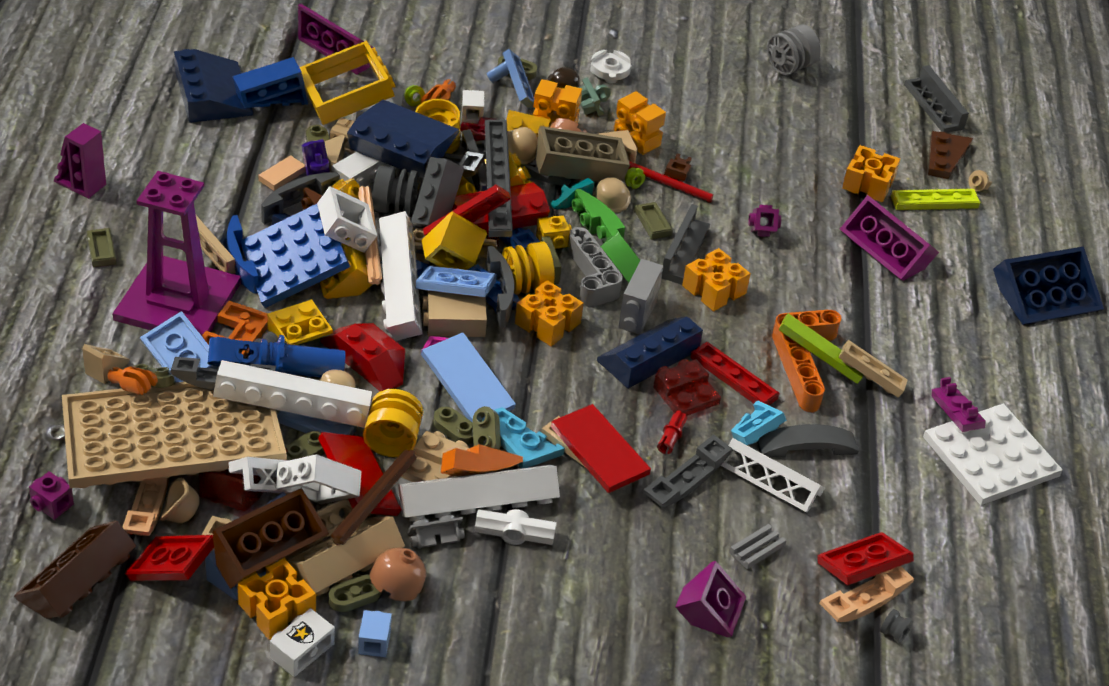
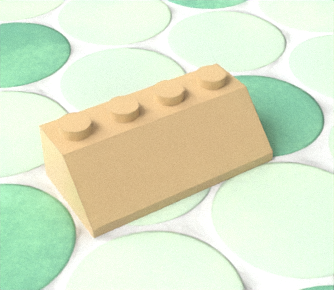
M370 517L364 520L344 545L334 544L331 537L287 561L297 571V582L304 579L316 593V596L328 592L330 585L336 582L340 584L351 580L353 573L359 570L364 572L372 569L374 562L383 552L390 548H403L405 544L393 517Z

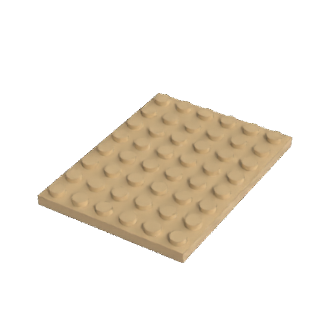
M176 382L174 385L164 388L151 387L143 395L127 392L122 388L62 395L69 488H87L102 484L113 485L126 481L139 482L144 479L169 478L184 474L195 475L208 471L220 472L229 469V462L245 457L287 460L276 410L213 397L214 390L200 388L186 382Z

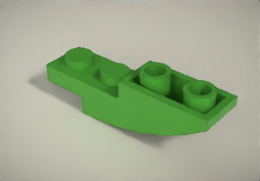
M576 189L575 197L572 200V208L580 217L582 226H585L591 234L597 233L598 238L602 239L603 243L618 232L624 239L625 226L616 214L599 199L581 189Z

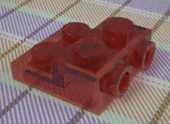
M683 359L677 366L672 368L667 366L661 367L655 374L653 387L674 413L680 410L689 416L716 406L721 401V396L708 382L709 373L697 359L692 361Z

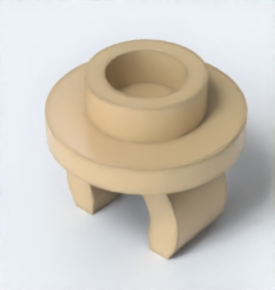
M982 170L974 171L969 177L970 188L978 192L985 189L988 190L993 183L989 181L988 174Z

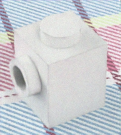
M463 90L462 122L478 123L484 114V91Z

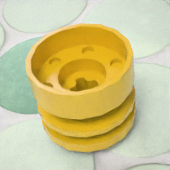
M431 99L420 104L415 112L459 129L458 135L446 151L448 154L455 152L460 145V111L458 107L444 99Z
M547 243L527 244L526 251L521 245H517L515 248L510 246L503 249L502 255L509 264L513 274L515 295L520 294V292L523 294L529 293L531 287L535 291L546 280L554 284L553 258Z
M400 389L383 390L373 397L363 432L364 442L371 450L387 457H399L405 449L409 451L411 449L414 450L424 412L418 398Z

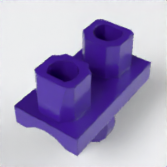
M321 139L303 143L301 146L307 176L330 173L325 141Z

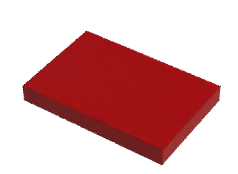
M880 532L817 555L819 565L846 585H850L913 562L914 554L885 533Z
M213 535L156 536L125 574L130 581L189 580L213 550Z

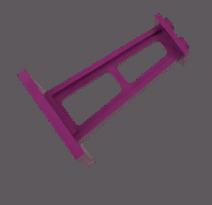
M157 171L137 199V205L148 207L147 263L112 313L113 321L151 331L182 311L201 336L205 331L212 332L218 322L217 315L226 303L232 299L240 286L241 276L204 266L194 201L204 188V182ZM163 211L181 216L184 241L164 235ZM163 246L183 250L186 254L187 262L163 256Z

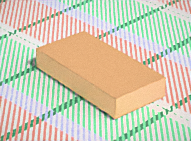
M290 155L259 174L258 181L275 191L306 172L305 164Z

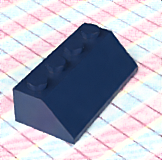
M687 316L670 319L598 356L597 361L629 389L690 356L692 351L700 347L703 329Z

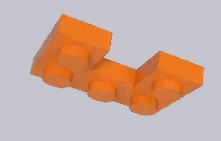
M228 301L217 315L218 323L235 328L228 337L229 339L253 342L255 339L261 338L268 329V313L232 301ZM205 331L202 335L208 345L210 338L223 337L209 331ZM242 351L241 354H243V358L246 359V357L248 356L247 351Z

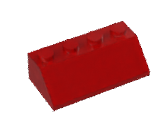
M534 182L510 186L512 229L537 225L538 218L548 217L550 208L545 193ZM484 191L457 195L452 211ZM488 214L473 222V224L484 229L489 234Z

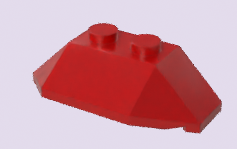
M357 323L344 326L320 339V342L328 349L345 350V363L378 391L396 389L403 384L405 348L374 323Z

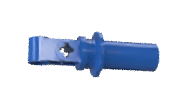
M279 335L277 342L274 343L268 342L267 339H261V342H251L225 337H212L209 340L207 364L220 367L221 360L248 366L251 364L276 366V372L322 377L329 370L344 371L345 350L289 345L287 342L285 343L284 335ZM242 351H247L248 359L243 358Z

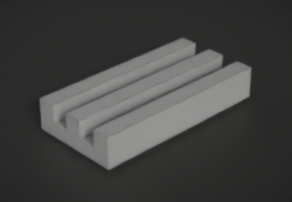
M767 524L731 546L729 553L746 569H749L783 548L786 544V539L783 537L779 538V533L776 530L772 532V526ZM771 541L774 542L771 545L759 551L761 547H763L764 545L768 544ZM759 551L758 553L754 554L753 556L749 557L748 559H745V557H747V556L750 555L751 553H755V552Z

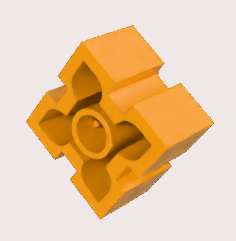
M541 79L534 94L533 107L535 110L533 115L550 119L553 123L558 118L569 119L578 123L580 113L578 107L581 103L582 88L566 85L563 89L557 87L558 83Z
M635 91L618 100L616 110L618 119L615 120L614 132L628 130L637 147V151L644 155L661 146L663 132L659 128L664 126L666 111L656 104H647L648 99Z
M860 145L854 155V159L851 160L847 167L842 189L859 194L861 191L867 193L872 199L883 202L895 180L900 158L886 153L881 156L875 154L876 150Z
M718 248L706 254L705 260L697 259L686 265L682 286L694 296L700 294L702 296L701 302L714 312L727 305L728 298L734 301L747 293L751 273L739 263H731V257Z
M546 280L535 289V295L528 294L517 302L515 324L529 333L532 330L536 331L537 338L552 347L563 338L564 330L570 332L581 324L584 303L571 294L562 295L561 288Z
M283 558L267 567L266 575L260 577L256 573L238 583V604L250 618L257 617V627L268 640H271L277 632L287 628L288 623L293 621L298 615H303L310 608L316 612V593L304 579L297 582V571Z

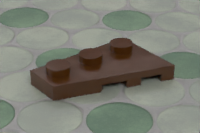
M932 131L930 136L928 175L949 179L958 166V162L964 157L966 150L971 146L973 138Z

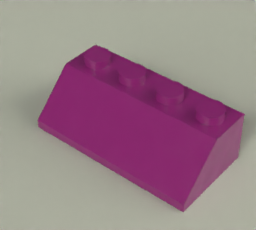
M303 4L298 5V39L323 55L329 56L364 42ZM367 63L350 71L358 75L371 66Z
M869 195L865 197L840 228L843 233L902 281L925 270L939 253L933 246Z

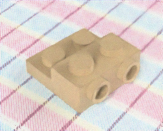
M426 431L414 447V455L417 457L416 461L401 478L411 482L459 477L441 473L443 453L454 448L467 450L469 447L463 441L459 440L455 443L446 439L445 435L439 431L433 433Z

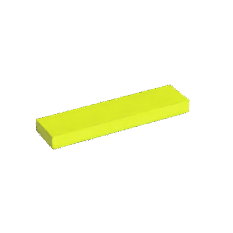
M975 189L892 190L891 199L896 210L977 209L980 206Z

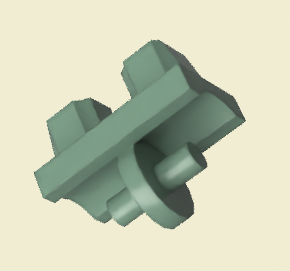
M588 77L582 79L584 86L579 88H582L580 104L584 114L588 115L596 111L598 117L604 115L600 102L608 100L611 90L607 85H597L594 89Z

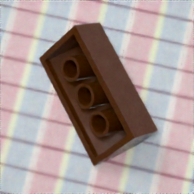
M300 488L213 531L216 566L229 588L232 589L238 586V583L256 573L259 575L265 572L267 567L283 558L289 560L316 546L329 535V532L304 490Z
M117 520L90 527L19 590L14 597L46 619L62 618L72 611L73 607L71 605L74 602L84 599L93 591L91 587L96 582L100 583L107 579L112 573L110 570L115 565L118 566L124 563L130 557L129 552L136 545Z

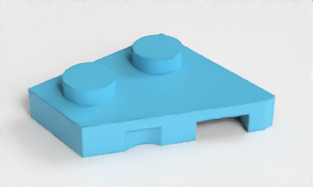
M757 401L753 404L755 411L751 415L746 413L741 418V421L731 430L734 439L745 445L753 444L760 437L776 430L780 424L787 421L784 412Z

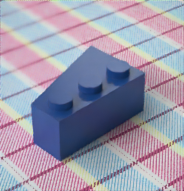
M294 57L233 76L236 93L244 108L270 107V104L282 103L283 106H289L290 103L301 102L302 105H308L302 71Z

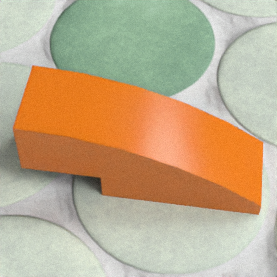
M480 444L467 450L454 448L443 453L441 473L452 476H467L498 472L523 462V457Z

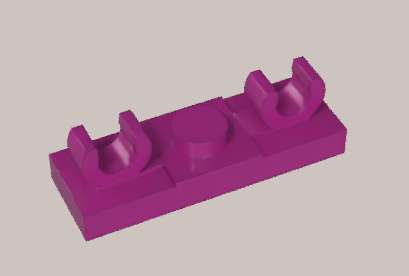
M950 377L941 378L940 388L932 389L931 396L962 432L985 428L986 421L978 413V408L972 405V401H969L957 389L956 383L951 384Z

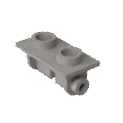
M447 515L439 518V521L429 522L428 519L415 521L413 525H410L407 532L408 535H414L410 537L411 546H417V549L436 546L435 536L437 535L440 537L441 545L460 542V539L465 537L463 528H458L463 517L455 518L454 515Z

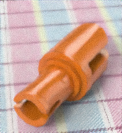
M447 79L442 85L433 86L422 97L421 103L431 99L449 101L450 94L456 89L455 82L452 81L448 84L451 80Z
M113 367V370L110 369L107 376L111 383L120 384L123 390L139 395L147 393L151 386H155L158 381L155 373L136 367H127L124 370Z

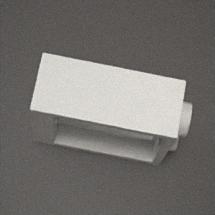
M329 186L317 203L325 236L365 253L377 237L369 204Z
M317 454L278 463L276 489L291 493L302 488L310 501L319 504L360 497L361 471Z

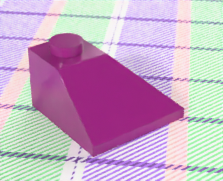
M713 561L683 587L675 608L690 625L728 638L733 635L746 595L717 561Z

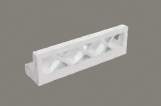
M732 438L728 446L732 448V452L735 450L742 455L744 464L736 467L727 464L731 456L730 454L721 465L807 513L816 496H821L825 489L820 484ZM746 457H748L749 459H751V460H753V461L748 463ZM761 464L764 467L766 476L758 479L753 478L749 467ZM745 468L747 474L740 471V469ZM768 469L774 471L775 473L770 475ZM785 477L788 488L779 491L775 490L771 478ZM767 480L769 486L762 483L761 481ZM790 481H792V482H794V483H796V484H798V485H796V486H791V482H790ZM805 488L811 491L804 505L796 501L793 490ZM789 492L791 498L784 495L783 493Z
M245 457L229 462V473L243 474L246 491L281 493L283 491L276 489V484L271 479V476L277 477L278 463L289 460ZM253 475H259L262 478L258 484H254Z

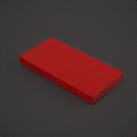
M593 404L551 421L553 431L607 493L650 475L651 468Z
M321 432L318 440L328 459L361 471L360 497L348 499L353 509L379 480L383 472L371 449L364 442V437ZM392 490L387 493L370 514L398 516L402 509Z

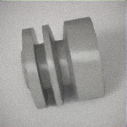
M801 24L772 35L768 40L767 54L774 69L780 74L788 75L799 71L801 68L815 64L820 58L821 45L814 30L807 25Z

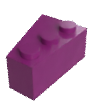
M82 123L64 138L60 153L62 159L57 165L59 171L58 175L54 177L53 182L89 199L106 186V174L101 131Z

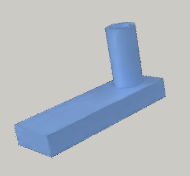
M508 49L503 52L505 62L487 72V76L492 83H495L510 73L519 101L531 110L534 108V95L519 56Z

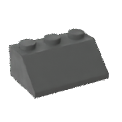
M430 157L411 218L413 228H425L452 211L464 171L463 167L448 159Z

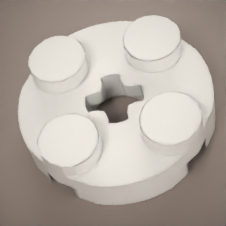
M601 50L592 56L590 72L605 79L607 83L614 84L617 80L624 79L630 75L631 60L623 52L614 50L613 53H607V50Z

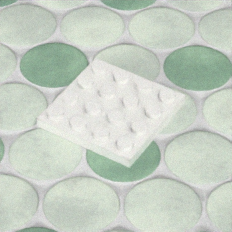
M1004 403L978 412L986 421L985 428L962 432L951 421L925 430L923 438L980 506L1060 477L1062 473V468Z

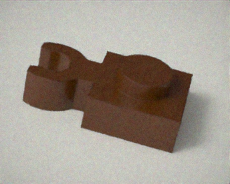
M679 153L676 154L675 159H670L664 175L678 181H685L690 172L691 157L682 159Z

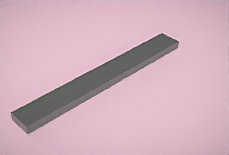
M485 120L487 189L497 184L509 192L511 197L507 120ZM511 200L488 213L489 237H512Z

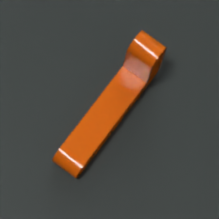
M816 310L789 313L828 341L836 339L841 323V315L834 310ZM788 313L779 314L775 320L772 339L799 406L806 412H816L820 409L825 391L823 382L810 351L779 331V327Z

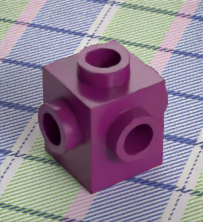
M759 205V208L753 209V213H749L748 226H752L751 232H757V236L770 237L771 233H776L781 227L779 209H772V205ZM761 218L766 219L767 223L765 226L760 224Z
M50 471L41 478L36 479L29 486L30 503L33 508L39 512H44L53 520L74 505L72 488H69V484L64 478L57 477Z

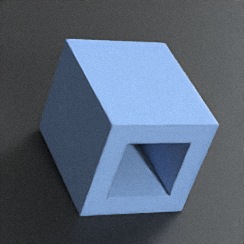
M364 610L359 633L358 654L386 657L391 633V613Z

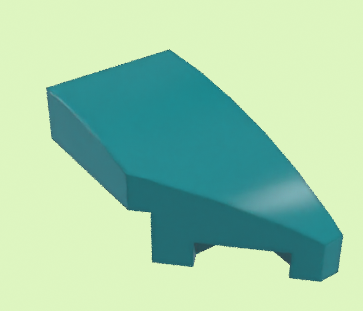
M587 178L573 185L571 189L564 184L561 188L562 195L557 200H553L550 206L554 209L572 207L575 190L581 189L593 195L594 182Z

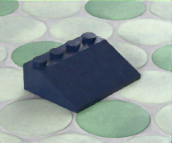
M197 49L174 51L175 73L189 123L254 116L253 109L244 108L236 93L233 76L241 74L237 61Z
M382 99L358 116L348 130L347 136L351 150L398 169H406L408 173H411L412 170L418 171L419 177L424 178L430 157L442 158L458 135L459 129Z
M1084 246L1006 259L993 268L1000 292L1022 325L1104 310Z

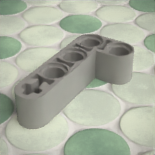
M583 227L571 229L568 253L586 276L581 281L579 300L588 307L617 300L620 297L622 274L587 229Z

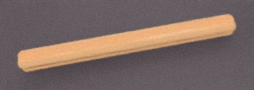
M361 186L358 192L359 200L369 204L376 229L371 188L369 186ZM376 237L365 252L368 280L371 285L381 284L382 279L378 240Z

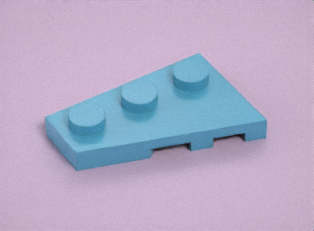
M503 407L495 409L500 421L501 446L506 452L523 457V462L517 464L521 469L529 468L564 454L565 448L558 443L553 445L546 440L547 436L540 431L538 433L533 432L526 427L525 421Z

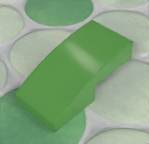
M618 232L600 247L629 283L640 259Z

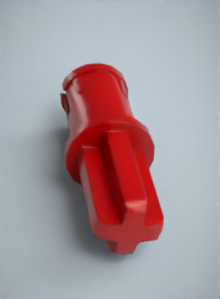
M680 410L673 414L669 424L663 428L664 434L657 445L658 450L663 454H666V452L671 454L675 443L682 436L681 430L687 420V415Z

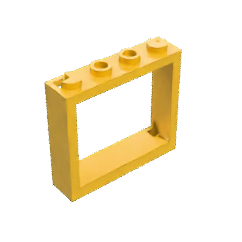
M367 41L299 67L302 71L305 91L322 125L377 104L382 99L387 100L395 96L392 88L396 86L392 76L389 75L386 66L383 65L382 59L378 56L375 47L371 48ZM369 63L378 78V81L325 102L322 101L314 86Z

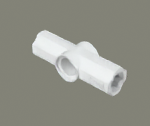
M479 509L474 532L501 536L505 542L512 545H519L524 541L553 545L557 522L529 518L527 513L517 509L510 510L507 514Z

